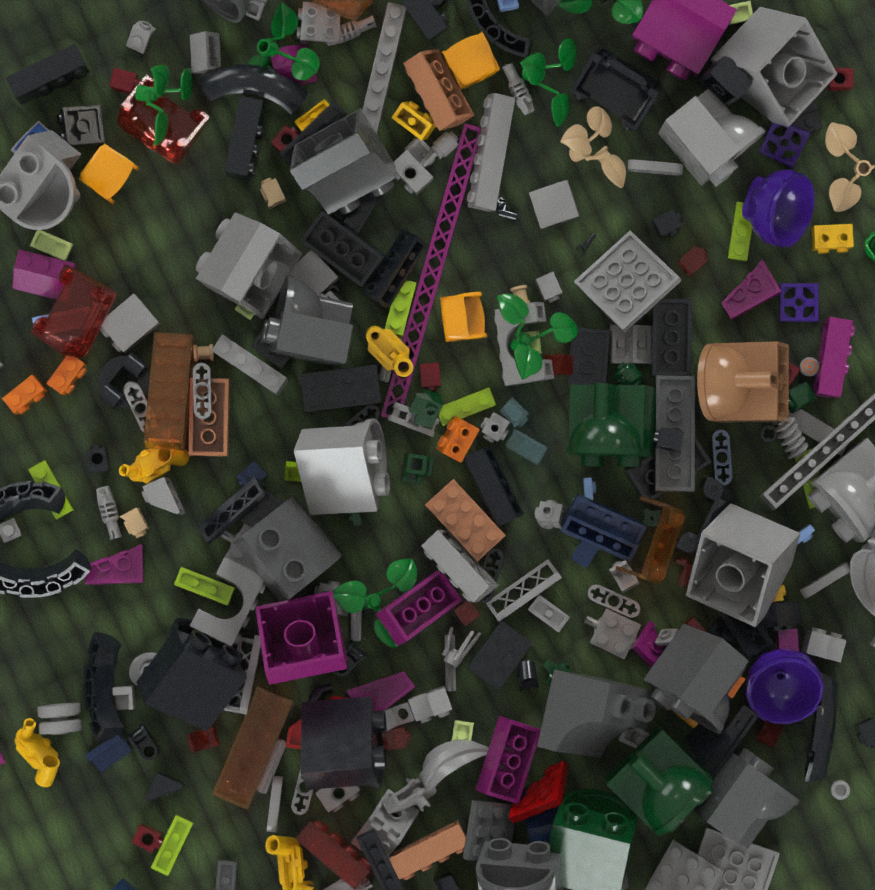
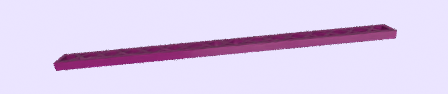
M464 124L402 340L405 345L406 341L409 345L407 347L411 348L414 353V357L410 359L413 363V371L409 376L401 380L394 370L381 417L389 418V414H386L387 407L394 402L398 403L401 399L400 404H405L473 166L474 156L477 152V138L481 133L480 127ZM467 129L478 132L476 139L468 141L465 136ZM468 147L472 155L463 160L460 152ZM463 165L466 175L458 178L455 170ZM458 183L461 193L453 197L450 187ZM453 202L456 211L448 215L445 205ZM448 220L451 228L443 233L439 227L440 223ZM442 238L446 246L444 249L437 251L434 243ZM437 256L440 266L432 270L429 261ZM432 275L435 284L427 288L424 278ZM427 293L430 301L428 304L421 306L418 299L421 295ZM421 311L425 319L417 325L413 317ZM416 329L419 339L411 343L408 334ZM403 362V364L401 365L399 363L398 369H401L404 366H406L407 368L408 363ZM401 385L404 390L403 395L395 398L392 390L394 387Z

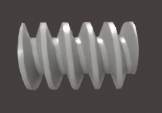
M789 415V422L772 423V425H778L774 432L781 431L777 438H784L781 445L788 446L784 449V452H791L787 456L788 459L803 454L808 448V443L804 442L805 437L801 435V429H797L799 425L797 422H794L795 417L793 415Z

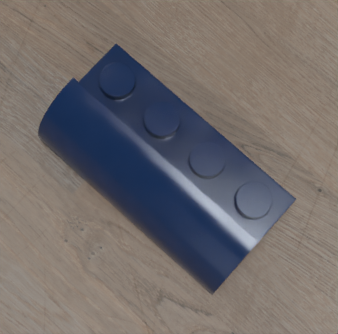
M578 493L571 506L568 507L561 524V532L628 562L633 558L639 546L638 543L647 528L646 524Z

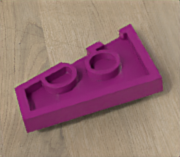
M761 260L741 284L724 299L721 305L730 320H733L781 294V290L764 261Z
M143 544L90 563L91 571L85 577V584L144 583Z

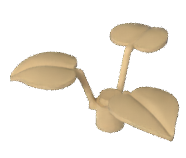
M599 106L593 107L587 113V122L595 133L588 138L586 129L579 124H575L567 129L560 142L570 148L569 155L574 162H579L583 159L586 161L595 159L605 160L601 164L604 174L616 186L622 188L626 178V168L623 161L614 154L609 157L590 156L592 148L589 142L597 137L598 134L604 138L608 137L612 130V123L606 111Z
M832 122L828 126L825 135L827 150L836 157L846 152L856 162L854 164L856 175L850 182L845 178H839L829 188V198L833 210L841 212L851 208L859 201L861 188L853 184V182L860 176L868 175L872 169H875V165H871L866 160H859L849 152L857 143L855 131L849 126Z

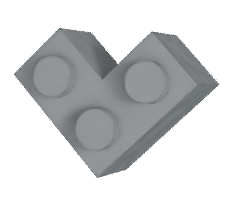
M812 627V630H806L801 652L841 663L846 640L841 639L842 635L833 632L830 635H826V630Z
M445 686L408 699L415 720H420L421 723L432 720L431 716L438 715L439 718L450 714V710H452Z

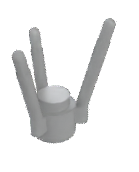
M450 627L445 649L442 653L445 656L443 661L457 668L458 664L461 663L462 659L481 636V632H478L467 646L474 634V631H471L459 650L452 648L449 651L453 627Z

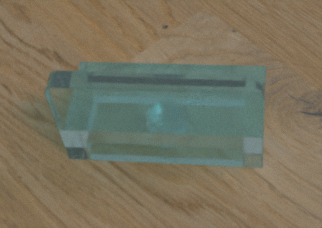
M516 429L513 430L504 446L537 465L548 447Z

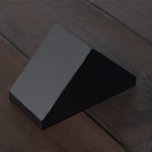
M159 771L145 799L150 801L182 789L185 785L183 782Z

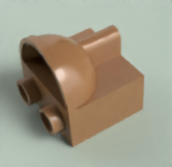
M781 342L706 344L700 355L697 374L699 402L705 418L709 421L721 423L789 422V345Z

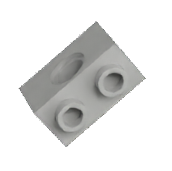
M408 150L394 161L396 165L395 178L397 180L401 179L405 183L404 188L410 194L414 192L418 195L433 181V176ZM410 169L416 172L415 177L411 179L405 176V172Z
M360 786L339 787L345 792L343 797H336L334 795L336 788L319 789L315 794L328 813L332 810L335 813L344 806L342 804L347 799L352 801L359 796Z

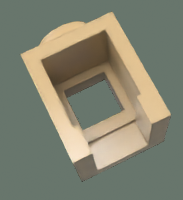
M267 178L261 182L262 188L260 191L266 203H268L269 209L286 202V198L276 178Z
M135 508L120 516V518L125 520L123 523L129 534L136 536V538L147 534L146 530L149 529V526L139 508Z

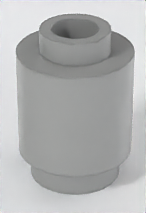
M445 131L432 143L431 149L441 159L458 146L457 141L459 139L452 131L450 133Z

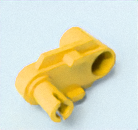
M379 326L369 327L366 331L367 350L387 371L395 370L396 374L401 377L409 376L413 371V363L409 358L410 349L391 329H382ZM401 362L408 363L407 368L403 370L398 369V365Z
M157 443L149 449L141 451L136 456L135 462L132 465H121L119 473L121 476H128L132 481L149 484L170 471L171 465L185 466L189 460V453L185 448Z
M27 718L24 720L22 729H19L14 739L16 750L34 769H37L35 782L41 787H49L53 784L60 765L58 753L50 745L51 741L48 738H43L40 734L33 732L36 722H33L34 720L31 718Z
M269 836L266 841V851L271 855H277L279 882L283 890H313L314 887L308 886L313 885V882L303 880L305 878L304 869L308 865L307 861L303 860V852L299 841L293 837Z

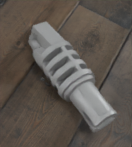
M373 16L358 22L352 20L340 25L339 41L337 43H327V45L343 43L359 37L361 32L377 27Z
M510 63L504 66L502 69L509 81L508 88L511 90L513 98H515L516 105L524 115L534 112L532 97L526 88V84H524V80L519 77L514 64Z
M109 486L96 489L97 501L102 521L107 525L110 540L122 537L117 521L119 520L115 499Z

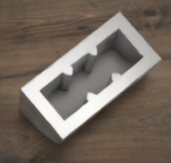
M204 31L190 35L192 73H207L221 67L219 33Z

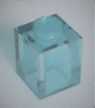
M513 397L499 411L506 420L510 421L514 428L518 425L522 427L529 420L526 417L529 413Z

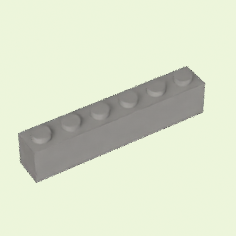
M492 93L487 95L484 100V116H482L480 121L482 128L477 138L478 151L474 156L475 168L470 178L472 183L471 191L467 195L468 207L487 212L496 211L515 98Z

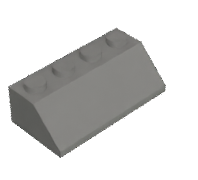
M437 530L422 545L424 554L429 559L435 560L437 568L443 574L447 573L450 577L449 581L456 588L459 587L464 592L462 595L469 602H479L499 586L448 530Z

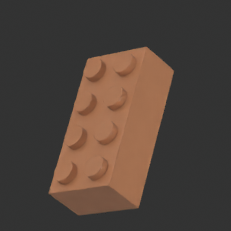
M439 49L419 52L403 63L406 73L415 84V90L423 99L424 106L431 114L433 123L439 131L458 127L475 116Z
M190 378L189 456L229 457L230 379L211 378L212 414L207 419H199L194 414L193 378ZM201 378V381L197 380V383H208V379L204 380V378ZM198 387L197 394L200 397L206 396L208 393L207 387ZM197 399V403L201 402V409H198V412L205 416L204 414L208 412V409L204 407V402L208 403V399Z
M454 479L425 504L477 562L506 536Z
M459 820L391 853L389 860L399 880L402 878L408 880L415 876L414 873L420 869L422 872L432 867V863L439 861V863L444 862L454 852L457 854L464 852L466 834Z

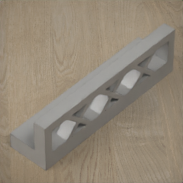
M547 559L493 597L486 605L499 622L562 577L549 559ZM546 565L554 573L549 578L539 577L541 568ZM538 571L537 576H531ZM528 577L537 579L536 586L533 589L524 588L525 580ZM522 582V587H516ZM513 588L521 590L520 598L517 600L508 599L509 591ZM523 590L528 591L526 594L522 596ZM506 594V599L500 598L501 596ZM497 599L505 600L504 609L497 613L491 603ZM507 601L513 602L507 606Z
M255 635L254 639L240 637L238 641L237 651L243 657L241 662L245 660L249 665L248 669L244 671L247 674V679L244 682V687L234 695V697L238 696L241 700L240 708L229 706L228 703L224 711L247 715L261 649L260 636ZM242 643L253 645L252 651L245 655L241 649Z

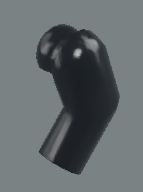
M498 197L497 215L500 218L516 221L518 212L508 210L505 199Z
M331 683L314 687L308 697V701H318L322 695L332 693Z

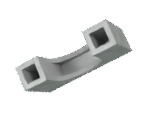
M544 302L526 304L529 313L524 317L525 323L523 327L546 322ZM496 309L494 320L497 325V341L500 346V361L503 368L502 378L505 386L554 379L552 360H542L543 365L540 371L524 380L521 379L516 367L514 351L510 346V342L516 337L515 333L520 323L513 325L506 322L501 315L500 309Z
M223 334L211 350L278 397L289 382L281 373Z
M224 557L215 576L239 589L243 597L242 609L236 616L229 619H220L198 609L189 628L197 630L223 645L232 647L233 644L237 645L241 637L238 633L241 627H246L250 619L247 615L250 610L254 611L258 603L256 597L258 593H263L266 584L258 573Z

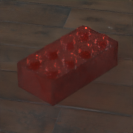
M322 820L310 821L297 836L296 840L354 890L360 889L373 873L368 860L365 857L360 858L357 855L358 851L351 845L346 846L342 842L344 839L340 835L327 830L329 826Z

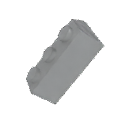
M162 477L143 486L144 491L142 495L146 503L148 502L153 506L175 514L183 515L186 513L170 478Z

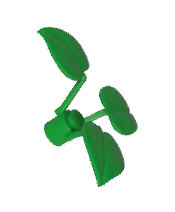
M563 0L559 6L567 12L581 14L587 12L592 7L593 1ZM616 0L618 2L612 7V16L617 22L631 24L642 20L644 10L641 0Z
M280 2L271 23V32L275 38L261 39L257 44V50L261 55L253 56L248 64L273 69L269 65L271 62L269 57H274L278 54L295 61L292 64L291 71L293 76L301 81L308 80L317 74L320 66L318 56L311 49L301 48L297 52L296 58L279 51L278 45L274 41L285 39V35H292L298 26L296 13L286 4Z
M566 38L561 42L558 50L560 62L557 64L545 66V57L542 53L531 54L520 63L523 67L522 78L524 81H529L532 85L541 86L556 95L551 103L552 116L556 127L561 126L568 116L570 101L567 94H560L558 91L541 83V81L545 78L544 69L563 66L564 71H569L573 68L577 59V48L573 38Z
M157 65L150 69L154 78V87L138 85L136 88V100L145 101L146 106H151L158 110L155 120L153 146H157L165 138L168 132L169 120L168 114L164 113L163 109L152 102L156 101L158 97H162L165 92H181L182 100L189 99L193 91L191 68L183 70L180 79L181 87L178 89H166L169 82V68L166 65Z
M501 294L496 297L499 302L501 315L505 321L513 325L520 323L515 333L516 337L510 342V346L514 351L516 367L522 380L536 374L543 365L539 352L531 349V342L553 332L554 338L558 342L567 343L572 341L578 334L575 322L565 313L558 312L550 318L552 328L531 338L527 333H520L525 323L524 317L529 313L524 300L513 294Z
M411 558L396 560L388 566L386 571L387 580L393 584L391 587L376 594H366V586L363 583L348 581L333 591L334 599L348 613H357L363 607L379 612L381 595L393 590L395 587L401 592H406L414 586L417 579L416 565ZM377 619L374 622L375 634L385 645L396 648L397 645L381 621Z

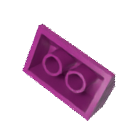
M19 249L14 266L12 288L69 303L78 265Z

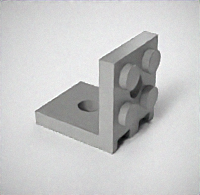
M389 789L385 792L369 819L356 835L358 836L374 828L388 857L399 845L420 811L411 806L395 812L398 817L389 814L382 804L383 800L394 794ZM355 836L351 843L362 850Z

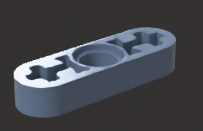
M717 430L711 437L714 479L723 485H727L732 480L730 437L725 430ZM719 433L726 438L722 441V447L727 446V450H716V447H720L719 441L715 440ZM719 452H724L727 455L725 463L717 461L716 456ZM728 465V469L724 468V474L728 475V478L725 479V482H722V479H718V475H721V469L717 470V466Z

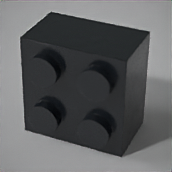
M726 56L713 63L699 79L726 106L737 101L753 83L750 80V76L745 71H741L733 59Z

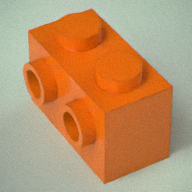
M68 353L46 384L61 395L66 396L74 390L75 382L78 378L81 379L87 371L85 368L88 365L73 354Z
M31 375L2 399L14 414H23L30 408V404L34 401H40L45 396L44 393L47 392V389L35 375Z
M455 415L448 422L447 430L444 436H441L438 440L436 449L461 463L480 429Z

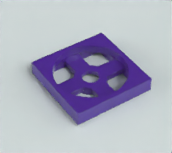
M772 122L759 149V153L793 168L810 132L791 124L789 127H786L784 135L778 136L772 132L775 128L783 125ZM794 131L800 135V145L793 143L791 140ZM782 139H786L788 141V144L786 146H782L780 144ZM768 140L776 143L777 150L775 154L769 150ZM788 149L796 152L791 157L781 158L784 151Z
M818 283L779 284L781 294H779V322H819ZM795 287L793 299H784V294L790 288ZM803 287L813 294L814 299H806L803 296ZM797 299L803 301L801 306L796 305L795 301ZM784 306H792L795 309V318H791L785 313ZM805 307H814L813 312L807 318H803V309Z

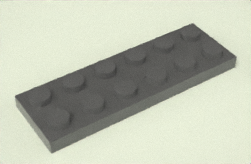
M656 375L655 431H659L660 427L663 426L684 431L678 453L655 448V491L694 492L695 376Z

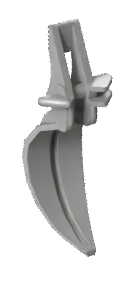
M874 529V532L870 535L871 539H868V543L864 544L860 551L853 554L850 561V577L854 591L861 603L873 616H875Z
M454 740L435 747L427 754L422 766L423 771L419 774V777L415 780L414 778L411 780L406 778L407 785L383 800V806L389 814L414 805H418L423 812L424 806H431L427 799L437 792L436 786L440 781L465 764L486 756L489 748L471 740Z

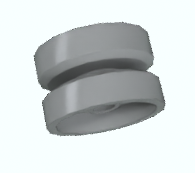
M80 703L51 704L37 707L38 717L50 718L49 721H42L38 724L39 734L60 735L82 730L80 719H69V716L81 713Z

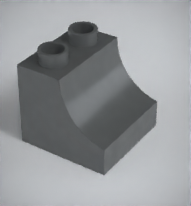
M361 108L295 144L290 172L300 188L311 192L328 215L336 210H339L341 214L353 211L361 203L359 198L369 192H372L376 197L389 191L394 186L392 180L395 179L396 165Z
M554 669L537 747L555 752L602 757L608 744L617 735L630 729L647 730L648 722L653 719L656 710L655 702L650 698L653 691L600 677Z

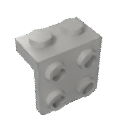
M303 2V7L298 10V20H302L301 27H297V39H300V44L308 45V41L337 43L339 41L341 7L336 4Z

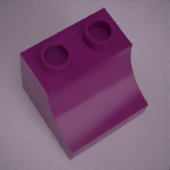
M652 0L632 35V39L638 42L633 51L651 62L654 61L657 54L670 61L666 70L683 81H686L690 74L697 78L733 19L737 9L722 0Z
M332 591L255 607L264 669L269 685L347 669L346 661H348L344 634Z

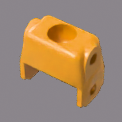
M483 32L465 38L446 51L443 50L441 52L460 89H466L500 70Z
M104 143L80 173L79 180L105 200L114 204L115 201L111 197L122 188L132 169L138 171L139 167Z
M470 292L440 298L445 342L487 338V333H484V311L479 298L482 296V292Z

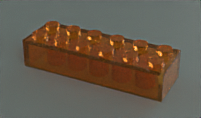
M154 332L144 432L146 449L185 450L190 378L194 354L193 334Z
M257 687L247 715L244 717L212 795L244 809H249L294 700L264 687Z

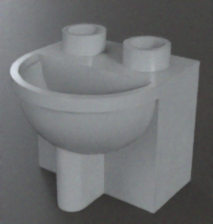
M707 89L699 97H693L667 118L658 134L701 186L710 180L717 187L739 167L734 160L754 144L766 131L752 120L744 116L732 114L725 104Z
M52 130L28 135L0 174V210L17 224L32 230H44L60 224L70 214L74 202H77L80 198V192L76 188L75 180L70 170L81 156V153Z
M366 419L364 422L353 426L301 430L294 448V454L309 514L377 511L381 497L390 493L386 445L378 420Z
M868 438L859 440L809 482V485L814 490L807 497L821 513L827 508L833 513L837 521L831 526L845 543L852 538L855 542H864L875 529V446Z

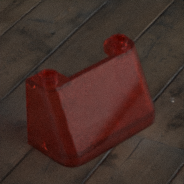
M146 75L138 85L154 87V78ZM136 86L120 106L117 118L118 125L169 161L179 164L208 123L210 116L203 110L194 109L189 113L165 96L158 97L152 103L168 114L169 126L165 138L157 146H153L155 120L158 110L151 106H146L145 101L136 100Z
M64 265L59 272V282L64 284L49 316L35 320L30 333L62 355L81 358L88 353L116 298V292L75 268Z

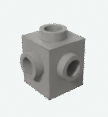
M493 412L490 419L486 417L480 426L483 428L481 432L484 434L483 438L491 443L494 441L498 442L499 439L504 440L509 432L506 428L510 421ZM492 426H497V427H498V431H497V432H493V431L491 430V427H492Z
M540 501L539 507H536L535 518L539 525L545 529H552V527L561 528L566 510L563 504H558L556 501Z

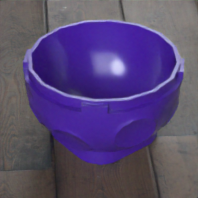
M794 170L775 171L765 178L757 177L753 180L744 201L742 215L745 220L751 223L754 233L766 244L783 248L792 247L804 235L810 224L815 201L813 184L804 174Z
M779 648L762 653L757 657L756 662L750 668L747 675L745 696L750 708L763 721H769L774 724H791L803 720L808 715L811 716L816 711L822 699L824 684L820 671L807 655L802 652Z

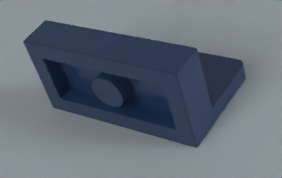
M119 733L114 738L100 744L85 756L89 762L93 761L99 772H102L130 753L132 749L122 734Z

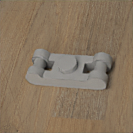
M394 402V410L392 415H389V421L434 437V429L440 419H436L432 429L424 428L414 423L415 414L409 412V407ZM401 411L406 412L404 419L399 418Z

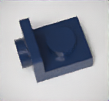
M253 461L241 474L237 475L239 479L237 483L243 487L253 477L262 481L267 474Z

